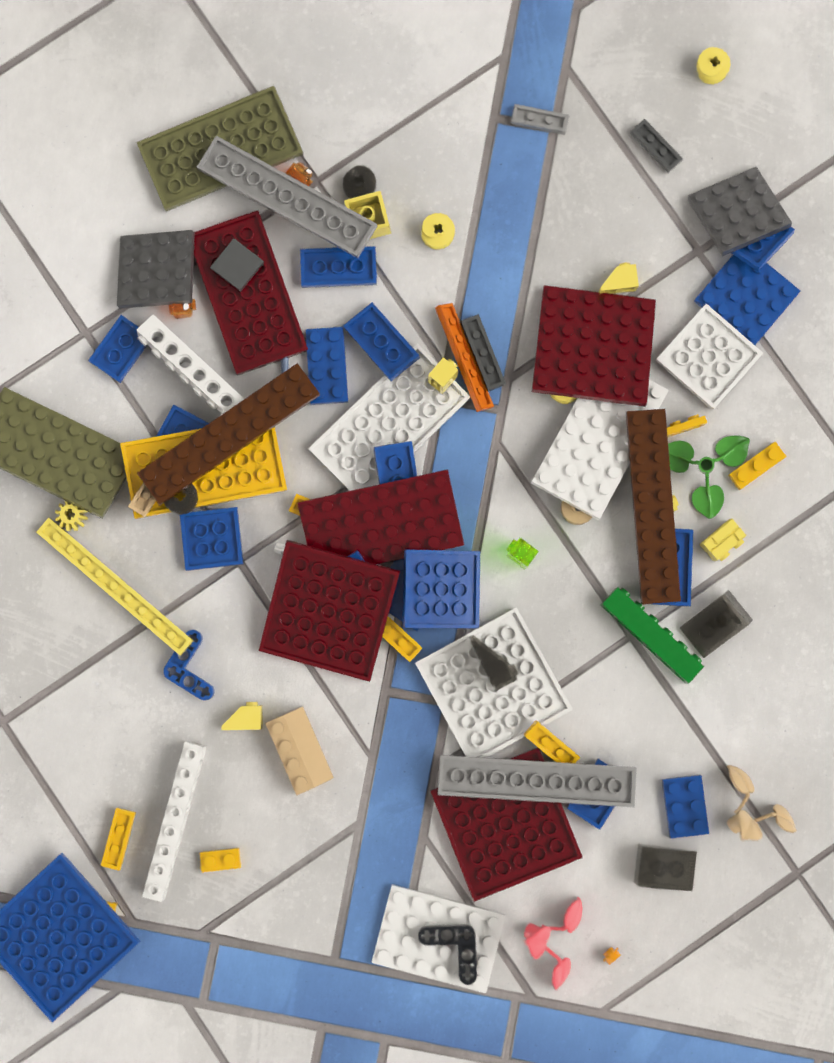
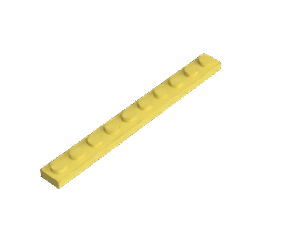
M48 518L37 530L36 533L176 653L182 655L194 641L63 528H60L51 518Z

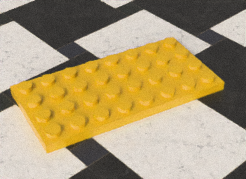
M275 427L162 505H159L156 501L146 517L287 491ZM200 429L120 443L131 501L143 484L137 472ZM133 510L134 519L145 518Z

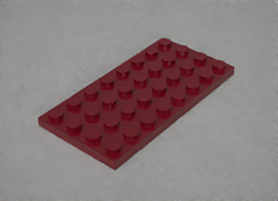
M256 210L194 232V256L236 375L238 376L281 361L284 358L306 352L308 348L259 211ZM233 239H236L264 261V264L241 292L210 268Z
M448 469L297 503L308 546L348 556L358 550L366 562L373 564L403 559L404 550H445L465 545Z

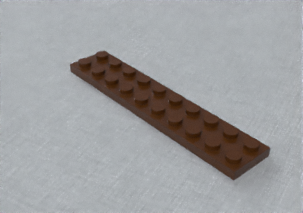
M297 363L137 472V474L157 503L162 505L319 397L320 393Z
M665 409L627 411L626 424L641 604L681 601L666 412Z

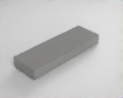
M514 104L511 124L565 135L569 115Z

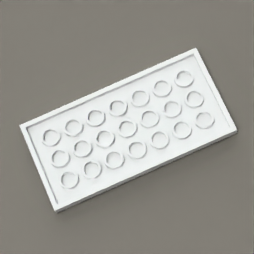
M418 343L413 349L419 354L420 359L393 381H390L384 375L308 448L349 491L379 484L373 447L412 441L415 453L471 398L455 381L443 395L428 383V374L438 363Z
M649 380L646 407L577 398L531 484L599 520L630 464L626 412L659 409L669 390Z

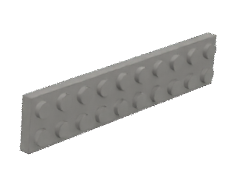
M215 136L197 166L199 171L356 258H359L377 228L375 222L218 136Z
M440 755L438 795L635 807L636 767Z

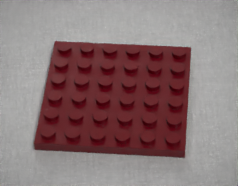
M544 285L531 392L646 407L656 299L609 293L600 294V292Z
M287 540L259 651L370 682L400 571Z
M538 747L509 758L544 761ZM438 787L430 790L474 902L583 858L561 803L438 795Z

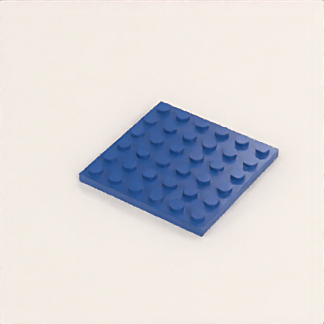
M63 853L58 855L0 909V964L52 1023L140 942L138 937Z

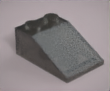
M727 590L683 624L680 629L702 657L705 658L747 627L753 619L733 594Z
M474 635L469 637L494 690L497 691L518 680L516 676L519 673L514 664L510 665L506 659Z
M638 844L634 884L639 887L693 891L697 851Z

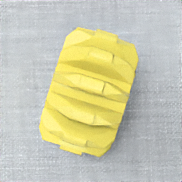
M65 501V506L59 503L58 506L61 510H55V513L60 516L56 517L55 521L60 522V528L65 527L66 531H70L73 528L74 531H78V525L81 527L85 526L82 520H88V517L83 516V514H86L88 511ZM73 512L75 514L74 518L68 517L69 513Z

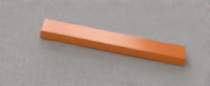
M453 303L438 305L435 307L476 412L493 408V402Z

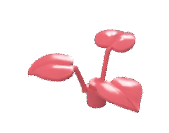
M579 897L566 910L564 926L542 925L539 927L529 923L524 932V937L527 938L525 943L529 948L532 958L538 959L546 950L557 960L558 964L554 967L552 973V984L555 990H558L567 979L571 969V962L567 957L562 960L546 946V943L550 936V930H567V932L572 933L577 928L582 917V902Z

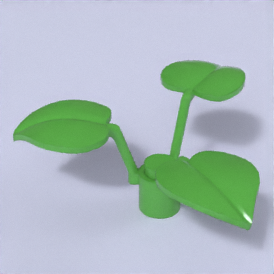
M735 435L721 439L715 447V451L720 457L714 459L704 457L700 461H692L694 449L688 442L675 441L668 444L670 470L676 473H684L688 470L689 464L698 465L699 471L705 474L706 487H698L694 491L692 503L696 510L708 519L715 517L724 503V493L721 487L718 485L709 487V473L713 471L714 463L722 459L725 465L730 467L741 465L748 454L750 439L747 437Z

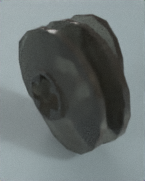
M364 165L353 167L343 178V190L350 199L375 192V175L370 168Z
M193 484L181 491L183 495H186L182 497V501H179L175 496L166 501L164 504L167 509L178 515L191 512L198 502V492Z

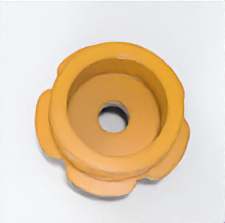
M611 947L603 954L605 956L603 961H606L609 965L621 956L618 952L619 948L614 950Z

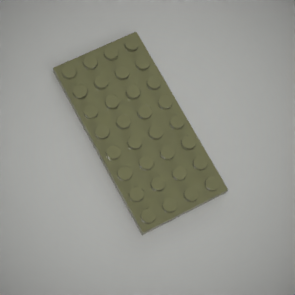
M275 86L261 90L136 142L166 212L227 187L197 169L199 162L215 136L222 138L273 167L304 154Z
M6 387L3 388L0 393V469L103 519L127 478L120 443Z

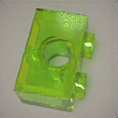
M519 538L518 541L514 539L506 549L509 552L507 557L524 570L539 552L522 538Z

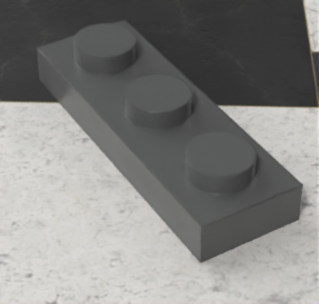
M643 119L631 130L630 134L667 173L683 160L646 119Z

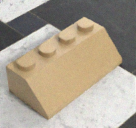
M303 707L265 723L296 796L334 778Z

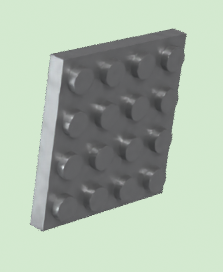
M753 167L688 195V201L722 256L792 226L790 218L757 167Z
M193 230L120 236L117 307L119 309L192 303L195 236Z

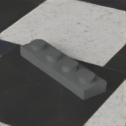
M479 314L461 320L462 327L488 392L505 386L506 382Z

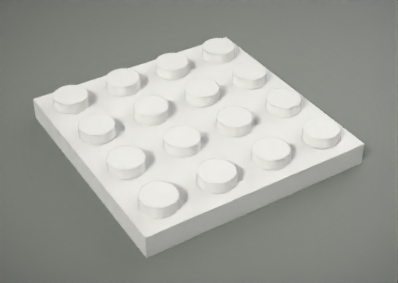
M705 304L655 361L713 410L761 357L763 352L710 306Z

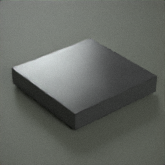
M233 239L210 268L241 292L264 264V261L236 239Z

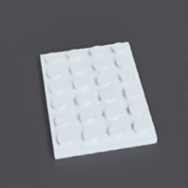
M392 884L372 963L486 993L506 915ZM463 924L474 928L476 935L477 978L473 984L465 985L459 979L458 945H423L418 939L420 928L428 925ZM447 929L441 933V937L444 940H450L453 935ZM454 929L456 934L455 940H459L458 936H464L467 940L472 935L468 929H465L464 933H458V929ZM426 930L425 934L421 935V937H425L426 941L431 936H435V941H439L438 930H435V934H429V931ZM465 949L461 956L465 960H470L473 952ZM462 963L461 966H466V973L462 974V976L469 980L470 976H473L470 973L469 965L473 966L474 963L468 965Z

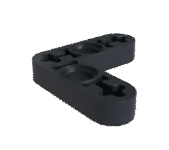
M467 924L428 925L420 928L418 939L423 945H458L459 979L465 985L473 984L477 978L476 935L474 928ZM454 929H458V933H464L465 929H468L472 935L467 940L464 936H458L459 940H455L456 934ZM426 930L429 931V934H435V930H438L439 941H435V936L429 937V940L426 941L425 937H421V935L425 934ZM450 930L453 934L450 940L442 939V931ZM465 949L473 952L470 960H465L461 956ZM462 963L466 965L474 963L473 966L469 965L470 973L473 974L469 980L462 976V974L466 973V966H461Z

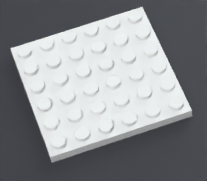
M517 607L415 663L467 757L486 758L523 738L524 733L535 720L544 726L573 710Z

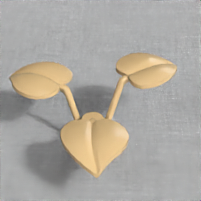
M732 765L726 766L735 788L745 794V798L738 809L734 811L735 815L727 820V825L732 832H740L741 840L758 841L762 838V832L757 822L769 817H775L778 826L790 833L797 832L792 816L782 805H774V812L753 820L745 810H741L749 799L750 793L755 791L754 785L750 777L743 770Z

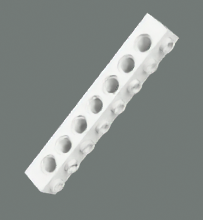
M154 315L150 316L137 329V339L144 346L148 345L155 357L158 359L162 358L166 362L165 365L172 372L175 370L179 374L181 381L185 384L189 383L193 387L192 390L199 397L203 396L207 400L206 403L213 410L217 409L221 413L220 416L244 400L238 392ZM155 337L163 338L160 342L153 341ZM170 349L176 350V353L173 355L167 354V351ZM183 362L190 363L186 368L180 366ZM199 374L204 376V378L199 381L194 379V377ZM211 387L218 389L216 393L208 392ZM230 400L232 403L229 406H223L222 402Z
M190 741L184 742L142 897L159 902L166 898L207 747L205 745Z

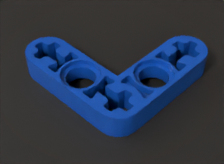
M189 630L186 633L188 636L197 634L198 642H193L190 646L194 647L192 651L190 648L186 649L188 658L184 661L180 660L178 653L174 651L165 665L163 673L168 680L197 698L209 700L214 696V687L186 669L203 641V636L199 631ZM175 666V671L179 674H182V671L185 672V674L181 676L180 682L177 681V679L179 678L177 675H169V668H174ZM187 676L194 678V685L191 687H187L184 684V679ZM200 681V687H209L208 692H210V695L203 697L201 690L196 689V692H194L193 689L197 687Z

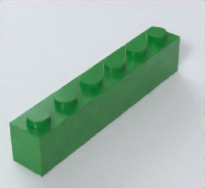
M615 588L600 606L685 684H689L704 668L701 664L702 660L694 653L691 655L687 651L688 647L679 640L677 642L672 637L674 634L668 628H662L657 624L659 620L654 615H648L644 612L645 607L641 603L632 601L629 598L630 594L624 588Z

